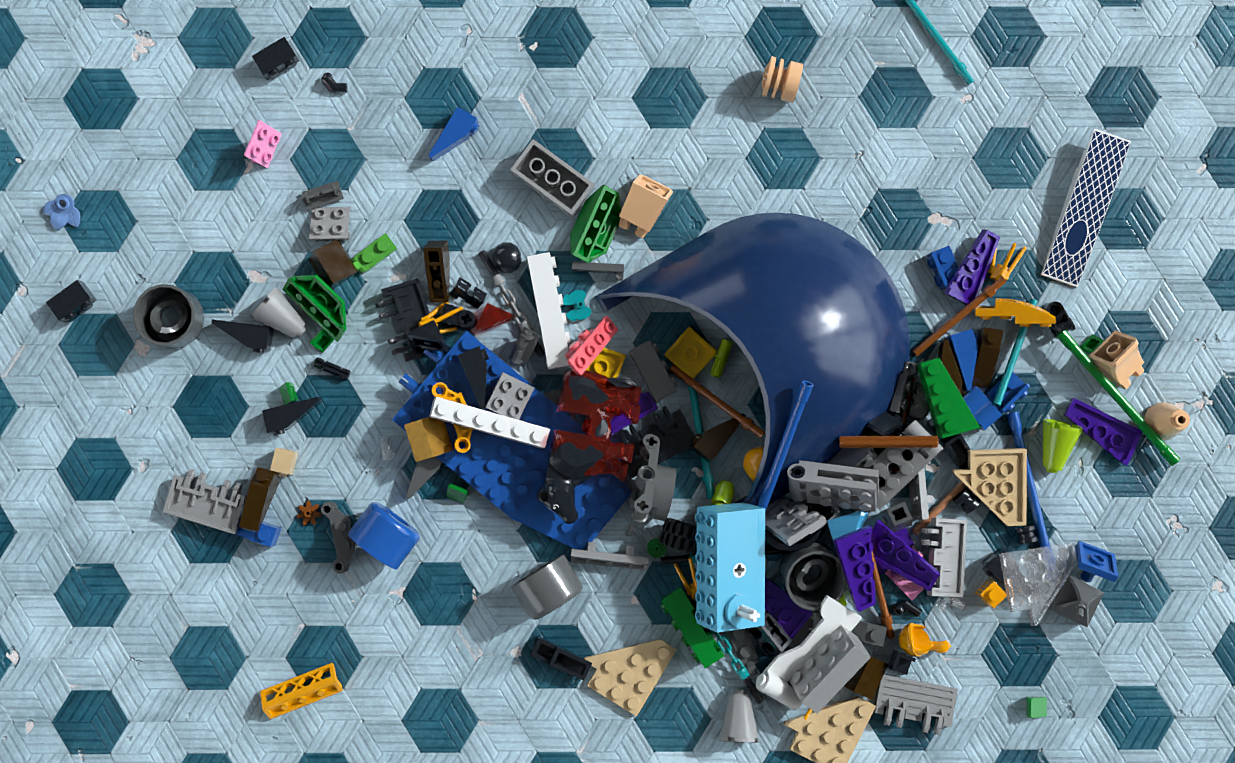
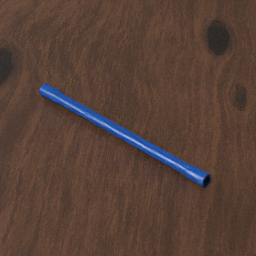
M809 381L801 382L796 402L757 506L765 508V511L803 409L814 386Z
M1019 412L1008 413L1007 417L1016 448L1026 449ZM1027 454V496L1043 557L1047 582L1059 581V577L1053 561Z

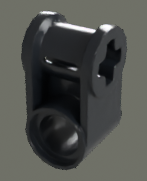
M1054 301L1043 305L1042 309L1049 313L1051 306L1056 310L1055 315H1053L1056 322L1049 327L1056 339H1058L1056 335L1064 329L1067 332L1075 330L1073 321L1060 302Z
M444 303L440 316L459 307ZM463 309L440 321V323L470 330L476 327L478 320L471 311ZM470 317L472 321L466 325L464 318Z

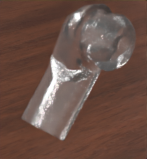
M939 597L937 599L936 607L945 610L947 605L962 611L966 608V602L956 597Z

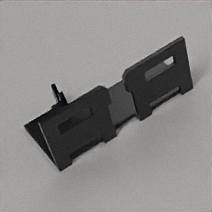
M459 277L456 286L449 295L456 300L460 297L478 309L483 304L487 293L474 287L472 296L467 294L471 284Z

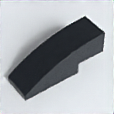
M931 420L927 423V426L933 435L937 436L933 421ZM961 433L938 439L940 445L959 469H968V450L971 449Z
M537 636L530 651L532 657L583 681L592 665V662L541 636Z

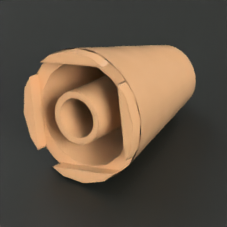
M1160 402L1151 406L1144 415V420L1162 440H1170L1176 437L1190 423V417L1185 411L1167 402Z

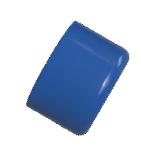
M378 502L370 503L348 532L349 537L362 549L393 569L400 567L420 539L418 531L413 526Z

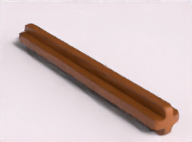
M840 436L839 446L841 448H936L939 444L938 436Z

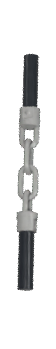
M486 251L479 252L478 254L492 276L495 286L501 287V296L506 305L514 309L516 313L515 320L520 329L522 330L524 326L532 329L526 316L522 312H518L515 307L516 300L510 290L504 288L503 284L505 281L497 272ZM507 292L513 300V302L510 301V304L504 296V294L507 295ZM522 315L525 321L520 323L517 316L520 318ZM538 341L534 350L538 357L545 355V352Z

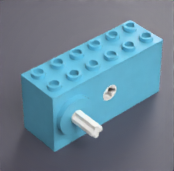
M744 502L697 507L695 516L697 523V533L695 535L697 542V553L695 555L697 562V572L695 574L697 582V592L695 594L697 611L695 618L697 624L715 632L765 626V508Z

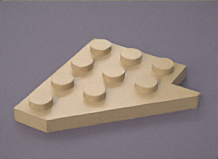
M1027 449L968 450V469H952V473L1006 526H1025L1027 508Z
M656 639L584 657L592 662L591 666L596 668L587 686L637 716L677 649L662 639Z
M856 696L823 707L818 714L812 711L807 720H804L805 714L785 720L783 722L784 725L797 731L789 749L815 763H848L876 706Z

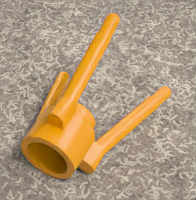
M1016 243L1012 244L1004 264H997L996 267L995 251L988 271L991 274L990 278L997 281L1003 276L1008 280L1010 273L1027 248L1025 246L1022 248L1009 269L1007 265L1014 252Z
M443 303L427 316L421 318V321L418 322L419 327L432 320L437 324L463 310V307L454 309L436 319L431 318L443 309ZM457 327L440 329V332L442 334L456 331Z
M689 558L693 583L690 584V587L678 564H674V567L686 588L687 595H691L693 599L697 592L696 571L692 558Z

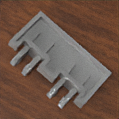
M190 469L188 471L183 486L184 477L179 475L173 476L163 509L164 513L237 534L247 497L241 495V484L236 483L231 499H227L231 487V481L229 480L224 481L218 497L220 488L205 484L206 473L202 472L199 475L195 489L192 488L196 474L195 470Z
M785 496L769 504L765 511L767 530L788 546L825 525L826 518L816 511L807 514L808 506L795 500L789 502Z
M931 518V526H938V529L921 528L920 532L923 534L933 533L932 541L920 540V545L937 546V548H930L929 564L936 565L935 569L940 572V575L934 584L935 587L931 591L927 590V595L963 597L967 520Z
M884 674L878 686L874 712L883 714L884 706H887L884 724L889 726L892 720L893 708L898 709L896 726L898 728L902 727L904 718L921 722L922 714L925 713L922 725L924 733L929 731L931 716H936L934 734L940 735L942 725L946 727H951L958 689Z

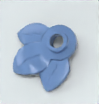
M60 194L55 200L48 201L45 204L43 213L51 216L50 222L55 230L62 229L67 223L74 227L79 226L80 212L74 207V200L70 195ZM62 200H64V201L66 202V206H65V207L62 206V203H61Z

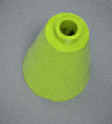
M1043 419V467L1046 468L1047 472L1057 473L1063 470L1082 432V427L1072 424L1071 427V425L1066 424L1064 421Z

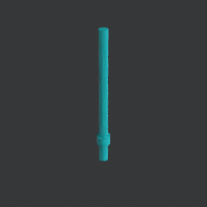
M904 0L953 64L955 72L962 76L968 86L972 84L975 80L966 70L967 66L963 61L960 62L914 0Z
M1030 299L1029 303L1036 306L1038 301ZM1020 327L993 401V404L996 406H1000L1029 327Z
M688 385L696 434H700L704 431L697 391ZM700 457L703 470L702 481L705 484L707 499H710L714 494L712 483L714 482V477L711 475L709 462Z

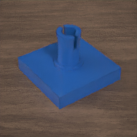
M1082 541L1077 542L1075 548L1078 569L1084 570L1080 574L1081 579L1085 582H1092L1094 576L1097 575L1115 582L1118 578L1115 554Z

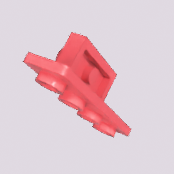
M605 316L595 328L589 331L587 329L583 330L578 335L579 339L568 347L570 350L564 356L568 359L567 363L578 376L585 372L618 331V328L608 316Z

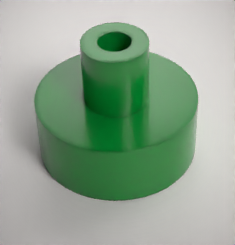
M659 538L650 540L647 545L649 555L654 558L662 557L666 552V546L658 541Z

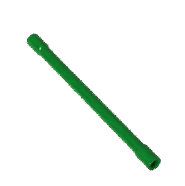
M1066 329L1056 335L1059 341L1071 351L1154 444L1171 466L1177 464L1181 458L1161 439L1078 346Z

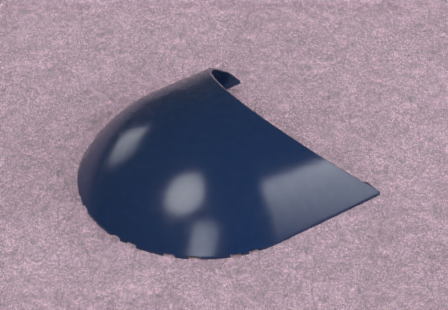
M761 213L725 222L595 296L604 313L633 296L653 297L691 308L722 328L738 344L747 357L757 377L763 396L766 416L765 442L758 473L748 495L734 503L744 502L755 506L758 505L802 381H809L814 386L803 409L768 505L789 493L787 470L791 465L799 464V461L826 464L842 449L839 446L840 436H869L873 431L867 427L870 421L884 412L892 414L890 407L899 376L903 373L905 362L909 361L910 357L909 326L905 308L892 278L883 265L863 244L848 233L827 222L798 214Z

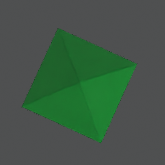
M321 329L309 343L323 353L334 339L324 329Z
M1092 334L1080 348L1091 354L1105 340Z

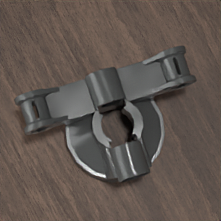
M648 434L643 438V445L639 450L646 466H642L639 469L635 480L637 488L631 492L628 501V507L632 510L630 518L637 524L645 523L648 515H652L653 519L666 521L676 481L675 468L657 464L660 440L657 436Z

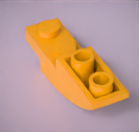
M996 298L995 306H977L975 308V316H980V319H992V316H1000V319H1011V316H1015V324H1019L1020 327H1030L1031 324H1039L1040 327H1050L1051 324L1056 322L1055 316L1046 310L1019 300Z

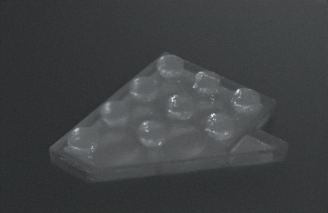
M1074 543L999 554L1010 612L1028 610L1031 626L1038 625L1077 563Z

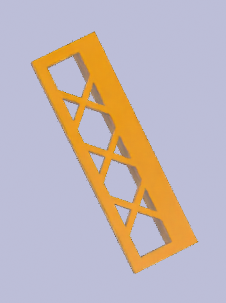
M327 664L261 690L262 710L269 719H273L342 692V684L336 677L334 664ZM330 671V677L321 679L323 673ZM313 679L310 685L302 686L305 680ZM295 686L292 692L284 693L287 687ZM276 693L272 700L267 701V695Z

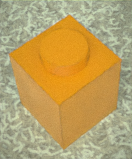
M989 579L975 591L976 595L988 607L993 609L1008 596L995 581Z

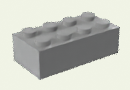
M534 139L510 169L512 175L572 219L595 189L593 182Z
M841 625L818 648L813 656L805 662L798 672L794 673L789 681L801 703L818 714L871 657L859 638Z

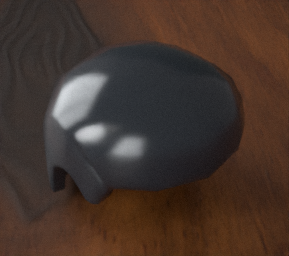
M503 242L494 248L492 257L498 270L503 273H512L519 268L522 263V257L516 245L511 242Z

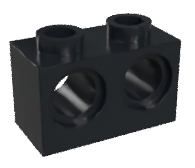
M769 611L765 612V626L745 628L768 658L782 653L792 642V639Z

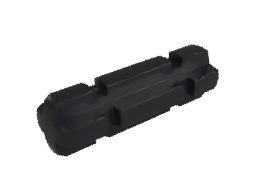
M319 357L315 359L313 364L314 367L323 369V371L335 376L339 375L340 378L348 380L351 374L350 370L342 369V367L328 361L325 362L324 359Z

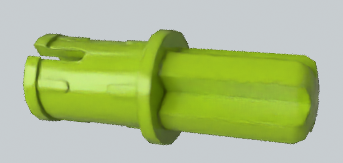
M721 340L718 353L714 355L715 361L710 372L711 376L721 377L725 364L729 361L727 358L733 345L732 342Z

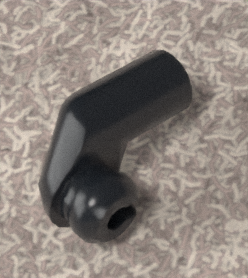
M331 73L323 74L321 82L328 91L333 93L348 92L347 83H336Z
M909 600L896 602L893 606V612L897 616L910 612L915 617H918L922 612L921 608Z

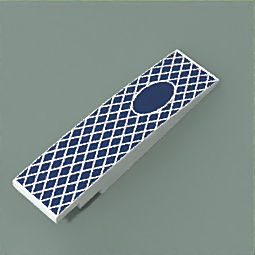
M1098 129L1092 130L1087 148L1084 149L1079 166L1075 170L1041 276L1076 288L1078 287L1115 190L1131 143L1130 140Z

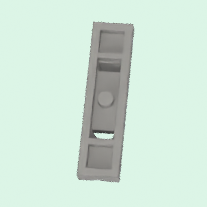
M906 449V458L912 459L913 452ZM923 468L909 482L911 516L913 519L918 520L929 519L928 503H934V495H927L925 468Z
M588 542L587 550L572 549L571 562L646 571L648 568L649 558L633 556L634 547L630 546L626 548V555L596 552L595 542Z

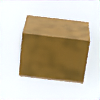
M427 417L404 425L416 462L453 450L444 421Z

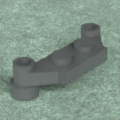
M327 501L322 505L321 512L330 519L337 559L333 563V570L341 574L348 571L350 567L349 561L353 554L357 553L356 543L348 535L349 530L352 528L350 514L345 515L338 509L335 502ZM327 506L331 508L329 513L326 511ZM338 563L342 564V569L338 568Z

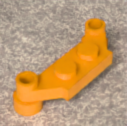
M441 382L433 385L431 391L434 397L466 405L462 393L457 394ZM437 387L442 389V394L436 393ZM453 424L457 434L454 447L456 451L465 453L470 449L471 444L469 440L473 429ZM460 441L465 444L463 449L458 446Z

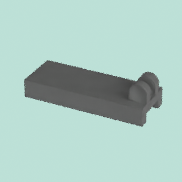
M572 261V271L616 274L618 281H621L624 276V264Z

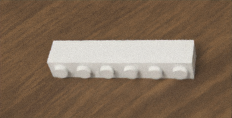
M550 252L527 256L548 369L550 371L570 367L567 363L568 359L564 355L569 351L567 343H571L569 331L565 332L564 324H567L566 314L561 313L560 306L564 305L562 294L557 292L560 282L558 275L554 276L553 268H557L555 256L551 257Z
M439 397L434 398L429 417L537 448H545L550 429Z

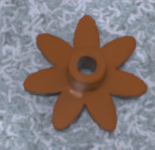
M308 500L306 507L298 506L302 513H299L297 518H304L303 525H306L309 520L315 525V517L322 516L321 513L315 512L319 508V504L312 507L311 502Z

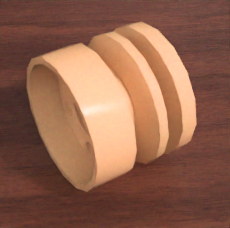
M771 56L769 63L765 67L761 83L762 96L766 97L768 90L772 89L771 98L774 99L777 91H781V101L793 103L799 87L803 64L790 61L786 69L783 68L784 59L781 58L777 67L775 66L776 57Z

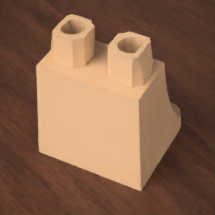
M639 175L632 183L619 215L621 217L619 227L628 230L632 223L638 226L634 234L644 238L654 226L673 191L645 175Z
M1116 330L1088 356L1112 383L1124 390L1131 385L1128 379L1131 375L1138 377L1144 372L1142 367L1144 361L1138 351L1139 343L1137 339Z

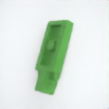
M385 233L355 255L352 259L353 264L358 272H368L398 248Z

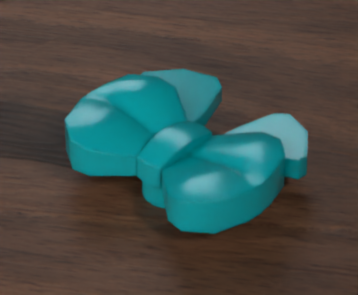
M576 290L570 293V295L566 294L563 298L564 305H574L575 309L566 314L567 318L575 322L576 319L584 320L591 316V309L585 306L586 293L583 290Z

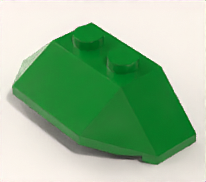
M602 185L585 200L570 234L571 255L589 263L593 259L607 253L621 218L619 217L621 205L618 192L606 185Z
M317 275L289 277L282 290L336 342L340 341L347 330L345 301Z

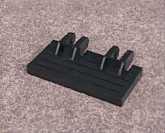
M418 278L381 289L383 298L392 296V298L376 303V308H383L393 304L395 310L381 313L379 315L380 320L391 317L395 334L405 333L387 341L389 344H395L406 340L407 346L391 351L392 355L404 353L405 363L427 356L423 353L425 348L414 347L408 337L410 331L419 327L418 322L421 321V318L430 313Z
M666 406L662 407L663 413L668 418L670 424L664 427L658 413L653 412L652 416L660 430L657 431L653 423L639 431L642 438L648 434H653L659 438L660 447L657 464L688 449L693 444L691 440L694 434L680 409L673 412L677 420L674 421ZM631 424L629 425V430L637 442L630 445L625 433L620 430L618 433L626 448L623 449L620 442L613 445L630 479L637 476L642 466H646L639 453L640 447L643 445V439H640L634 426Z

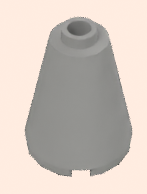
M276 287L251 315L255 320L292 338L295 336L300 337L306 330L303 327L306 323Z
M734 690V694H730L720 734V742L759 743L750 695L746 694V690Z

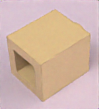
M275 448L270 470L275 471L277 476L287 477V474L293 475L298 452Z

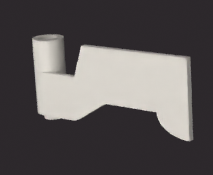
M826 595L820 607L822 620L802 644L777 655L756 679V688L792 710H797L802 703L794 688L787 683L790 678L841 625L852 631L862 619L860 615Z

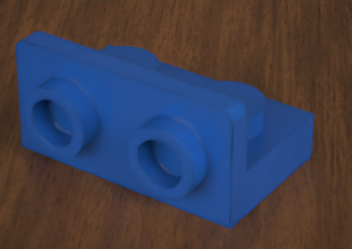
M950 246L927 254V264L930 269H933L935 274L934 281L938 287L940 286L941 290L948 286L959 268Z
M1012 372L1001 405L994 406L1000 413H1008L1014 408L1015 405L1013 403L1017 399L1021 400L1028 394L1027 389L1030 385L1028 383L1025 384ZM1001 379L985 394L992 404Z

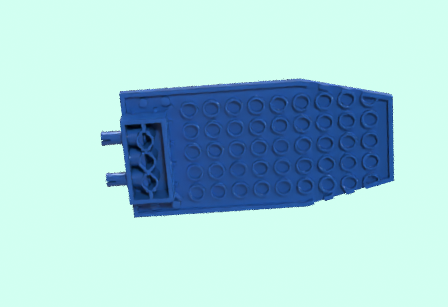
M466 331L447 354L436 350H431L433 351L431 353L428 349H425L423 353L437 364L422 384H418L407 373H405L403 378L408 383L402 378L399 380L398 383L408 389L412 396L393 417L392 421L406 431L405 424L429 417L435 398L431 390L433 385L439 382L444 383L448 389L457 394L462 393L466 405L480 409L458 357L459 354L480 346L481 350L485 348L489 357L486 360L485 406L502 372L532 387L534 386ZM437 387L436 393L442 394V389ZM535 387L519 420L550 429L545 448H537L472 430L469 440L471 444L470 449L465 453H460L454 447L457 434L453 424L445 422L453 450L436 456L511 519L574 549L586 550L588 542H592L631 495L630 489L604 455L596 462L598 466L593 476L574 489L575 508L578 512V519L575 523L566 524L556 513L537 500L536 493L545 481L551 445L553 446L555 438L579 436L595 449L600 450V448L585 428ZM486 407L482 409V410H485V411H489V412H492V413H496V412H494V411H492V410H490V409H488V408H486ZM460 441L458 446L463 449L465 444ZM574 444L577 448L583 450L579 445Z

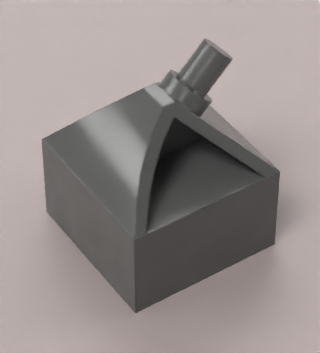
M1062 573L1046 608L1079 625L1088 627L1104 592Z

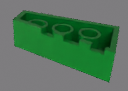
M940 358L917 364V370L938 439L980 428Z
M680 586L661 598L663 602L660 604L666 615L670 613L672 616V625L676 631L681 630L684 635L681 639L687 647L691 646L694 651L692 656L697 663L701 662L706 669L725 656L709 630L697 624L695 618L696 610Z

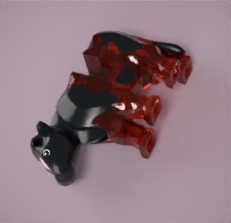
M574 370L567 372L564 376L557 412L587 417L582 425V431L585 433L578 434L554 430L545 481L537 491L536 497L540 503H543L556 513L566 524H573L578 519V512L575 508L574 489L576 486L583 484L593 475L595 476L599 473L613 474L617 477L618 481H626L627 463L632 462L634 444L612 443L610 438L612 433L611 420L614 416L623 415L631 424H638L641 406H639L641 387H636V382L630 378H608L587 370L580 376ZM618 458L622 459L626 463H621L618 460Z

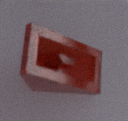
M487 303L476 325V330L478 332L514 320V317L511 313Z

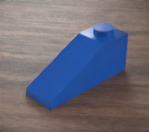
M457 107L429 153V158L435 161L468 140L472 134L475 135L479 129L478 119Z
M973 329L946 337L961 375L964 391L971 390L978 352L977 343H979L976 332H973Z
M263 521L258 533L238 528L236 535L273 547L276 546L282 527Z

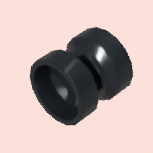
M964 488L953 499L956 505H961L962 511L966 515L975 510L981 502L977 497L971 496V491L968 488Z

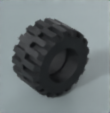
M667 518L664 521L658 541L665 546L696 555L697 542L695 535L697 533V526L673 518Z

